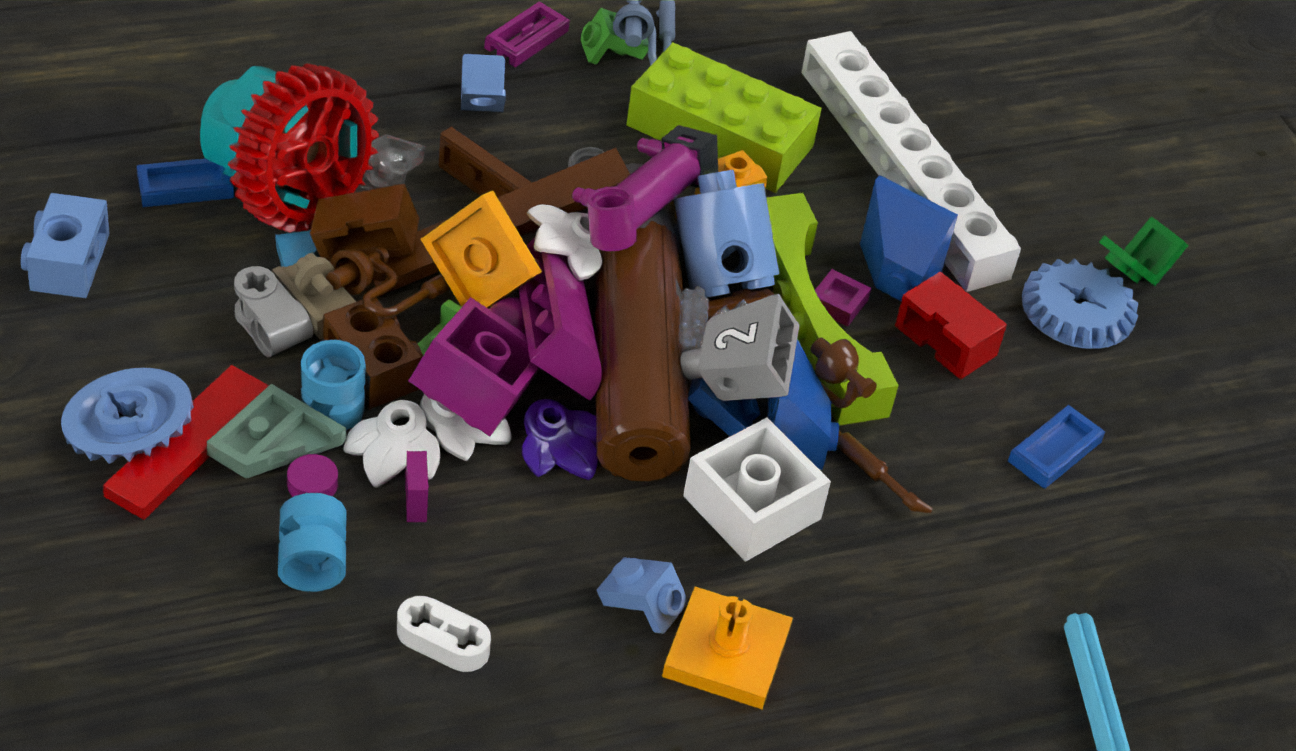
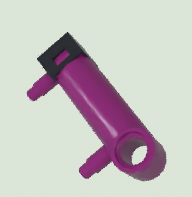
M678 125L661 138V141L642 138L637 143V149L639 152L646 153L652 158L614 187H604L597 190L580 187L574 189L572 193L573 200L588 207L590 243L593 247L604 251L627 249L636 242V229L690 186L699 188L698 176L718 172L717 135Z

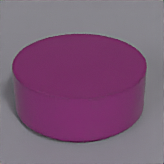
M318 454L300 456L288 467V491L293 497L305 493H322L333 496L338 487V469L334 462L325 456Z

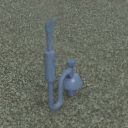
M626 0L629 4L623 6L615 15L613 30L617 36L624 39L625 43L631 47L639 46L642 40L648 37V58L650 65H652L657 60L656 29L653 17L647 8L640 5L642 0ZM660 0L659 10L656 11L659 17V38L663 42V52L675 39L674 0Z

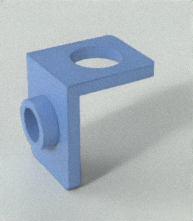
M463 55L461 110L503 112L506 98V90H504L505 58L503 56Z

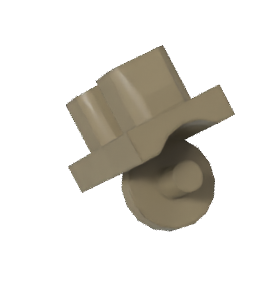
M312 252L301 257L294 265L288 267L279 266L272 269V272L291 296L303 305L311 319L314 334L319 339H323V314L356 301L344 287L338 290L333 289V286L326 279V275L334 270V266L326 258L316 257Z

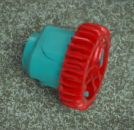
M308 63L302 67L292 65L288 73L276 72L262 66H251L239 79L229 80L221 84L209 96L201 116L200 143L205 159L225 167L223 174L230 176V182L235 187H238L235 191V197L243 202L245 210L253 214L259 221L281 231L289 233L293 231H308L312 227L318 199L354 193L358 186H366L362 181L365 171L373 170L372 166L368 164L371 155L378 153L374 147H371L372 141L379 137V133L371 128L378 121V117L370 112L374 103L366 98V90L357 85V82L351 77L327 66H317Z

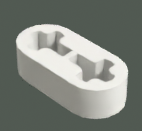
M414 596L405 600L400 605L397 612V636L407 647L462 672L475 671L487 663L490 655L491 634L484 623L426 596ZM423 618L430 621V624L423 622L419 627L412 625V622L419 623ZM468 640L476 643V645H468L465 650L458 648V644L464 645Z

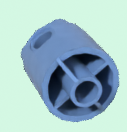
M734 170L698 176L701 194L674 199L689 289H697L698 297L705 298L730 293L728 284L741 282L742 288H748V290L775 285L774 275L780 273L764 183L737 187ZM730 246L735 248L740 256L738 267L731 272L727 271L721 262L723 251Z

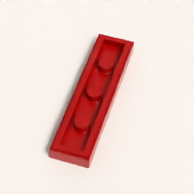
M231 365L192 401L194 408L190 411L191 422L183 425L182 435L170 437L168 447H154L151 450L150 456L144 453L135 455L130 462L128 461L103 485L104 497L145 520L210 457L207 455V441L269 385Z

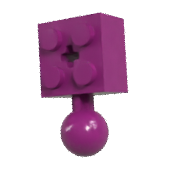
M470 297L433 339L409 379V382L421 389L427 397L440 402L462 417L468 425L481 430L489 437H491L524 394L540 367L530 362L520 298L508 297L501 299L488 309Z

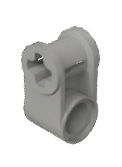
M251 266L237 273L234 279V290L239 299L235 304V318L254 339L255 344L266 357L278 354L313 336V326L307 311L298 300L291 296L273 272L264 267Z

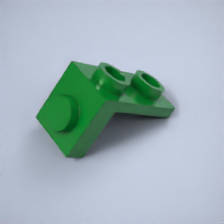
M1152 216L1124 250L1105 235L1099 241L1109 250L1108 254L1104 257L1107 261L1137 284L1144 277L1154 286L1157 285L1189 246L1184 240Z

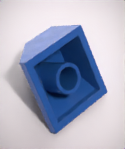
M881 175L875 179L860 246L875 287L902 301L903 294L938 272H942L958 214Z
M797 339L788 395L768 398L767 418L818 469L823 470L827 451H836L839 423L831 422V401Z

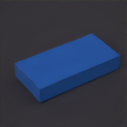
M207 159L137 165V177L143 207L234 198L233 184L230 182L231 177L223 174L225 167Z
M1068 405L1011 450L1008 462L1042 488L1046 489L1102 442L1105 431Z

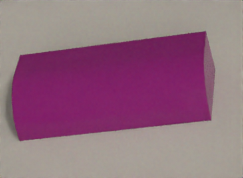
M534 237L527 245V248L542 273L519 288L530 362L588 400H591L600 386L602 369L584 280H577L569 267L566 255L535 251Z

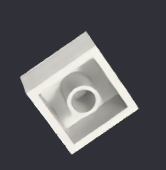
M766 417L692 456L689 462L683 496L746 562L819 521L822 518L831 481Z

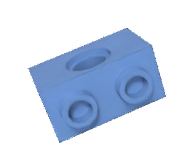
M57 193L50 194L44 211L38 210L36 213L32 242H26L22 249L21 268L24 271H28L30 291L87 298L110 234L107 200Z

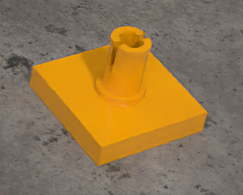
M494 191L481 195L421 238L422 243L461 306L471 297L486 308H490L494 303L505 298L542 273Z
M695 586L664 664L662 677L763 709L793 617L752 605L745 599L740 601L738 597H727Z

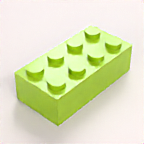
M672 42L631 86L626 125L660 141L661 138L678 125L717 135L718 159L743 150L767 175L765 189L776 193L813 148L822 108Z

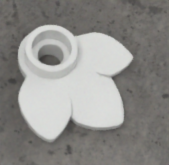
M543 204L528 210L527 215L540 226L535 236V251L566 255L571 272L577 280L588 279L600 269L602 258L599 249L593 247L590 243L588 214L580 212L567 213L557 207Z
M425 394L422 397L420 407L425 413L427 427L436 432L439 444L447 452L459 459L468 461L473 453L475 443L508 445L510 443L511 431L505 418L491 437H489L481 430L468 425L462 417L440 402L430 399Z
M397 400L389 403L381 410L378 417L360 421L349 431L346 437L344 452L350 455L363 456L364 470L372 486L375 488L387 483L406 467L407 451H427L429 480L433 478L440 461L439 442L434 435L426 430L427 421L424 411L418 404L412 401ZM399 418H409V421L403 426L393 424Z

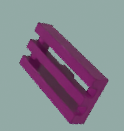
M539 1L487 35L484 48L490 52L497 49V55L504 58L509 57V64L517 67L567 33L570 20ZM545 16V18L534 24L536 21ZM522 31L521 34H519L518 36H516L515 38H513V39L510 40L509 42H506V41H508L509 39H511L512 37H514L515 35H517L518 33H520V32Z

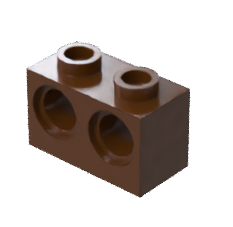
M377 298L372 300L374 304L383 307ZM362 299L323 314V341L340 340L349 342L356 346L364 355L366 364L365 405L368 409H372L420 390L410 383L409 379L421 361L423 354L415 341H409L401 331L396 316L381 317L374 315L364 307Z

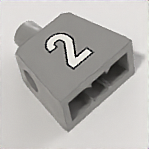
M779 294L768 296L714 316L706 323L702 348L682 353V371L689 380L703 378L715 396L723 401L787 396L799 324Z

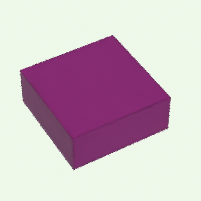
M831 269L815 289V292L830 316L835 321L848 327L868 302L871 288Z
M407 451L406 522H427V451Z

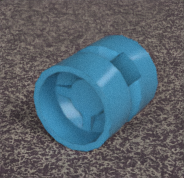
M324 340L309 347L301 359V401L346 427V430L353 428L360 422L365 411L364 385L366 364L361 351L349 342Z
M322 493L300 494L285 501L280 508L278 576L283 583L293 589L310 592L331 589L338 585L346 575L345 541L347 510L342 502L333 496Z

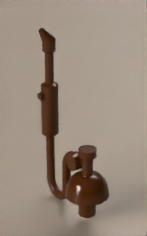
M382 246L373 248L368 256L356 249L338 251L330 261L334 266V270L326 275V279L333 286L334 290L344 287L351 295L364 291L372 279L375 281H385L364 294L362 301L364 307L370 313L381 317L398 315L425 298L431 300L450 290L449 285L440 273L423 283L420 291L392 307L384 308L374 304L372 300L392 289L397 284L398 279L395 271L386 264L389 260V254Z
M823 337L814 341L810 351L818 358L815 367L816 375L831 384H841L850 381L847 384L845 398L843 399L839 398L821 382L831 404L838 408H846L856 398H868L874 393L877 384L871 378H864L857 372L859 357L856 348L850 341L840 339L830 344ZM839 431L837 448L875 482L881 480L903 500V504L911 511L931 513V506L918 498L913 492H908L888 474V467L885 461L879 460L850 433Z

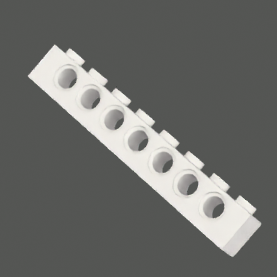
M851 31L808 40L801 73L876 173L958 214L945 264L964 290L969 292L1011 280L1021 250L1017 240L1013 235H1010L996 217L993 209L984 202L974 189L971 181L955 165L949 153L933 137L928 126L915 114L906 98L902 97L890 82L887 74L875 63L866 47L861 45Z

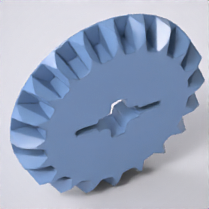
M1075 258L1068 264L1060 259H1056L1052 265L1042 263L1038 271H1031L1022 291V305L1030 321L1047 336L1073 347L1099 349L1116 345L1130 335L1138 318L1136 314L1138 302L1133 300V290L1123 287V278L1110 277L1109 268L1103 270L1094 268L1092 261L1087 266L1080 265ZM1080 298H1082L1084 300H1087L1088 302L1084 301L1082 302V304L1076 303L1074 300L1077 301Z
M131 368L102 376L79 390L66 405L61 418V426L67 444L72 445L76 454L85 453L90 461L103 457L109 464L118 457H125L130 462L134 455L144 453L150 456L151 450L154 447H168L170 437L181 436L183 425L191 422L190 411L194 406L188 386L175 374L155 368Z

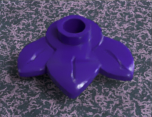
M541 399L532 403L524 416V425L528 436L522 445L523 459L535 476L541 477L548 473L556 464L573 475L591 480L595 474L598 462L596 416L583 410H568L561 403L551 399ZM543 417L551 419L555 424L548 423Z

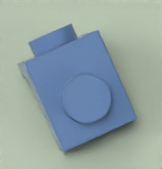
M623 557L596 590L603 606L644 611L652 631L662 634L667 631L688 603V598L671 562Z

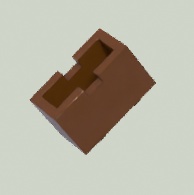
M405 183L318 199L310 236L320 257L326 258L329 262L338 251L356 249L368 256L370 251L377 246L384 247L389 254V258L413 254L419 216Z

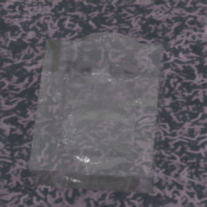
M388 134L372 141L371 147H374L378 153L371 155L368 162L373 170L365 171L362 181L366 186L360 187L372 190L404 184L407 172L423 163L426 146Z

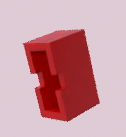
M938 272L903 294L895 327L920 347L928 344L935 349L934 358L961 380L998 355L1007 324L964 291L962 287L954 283L942 272Z

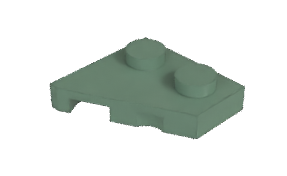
M270 384L207 441V455L247 479L290 464L300 456L318 454L341 446L346 441V427L275 385Z

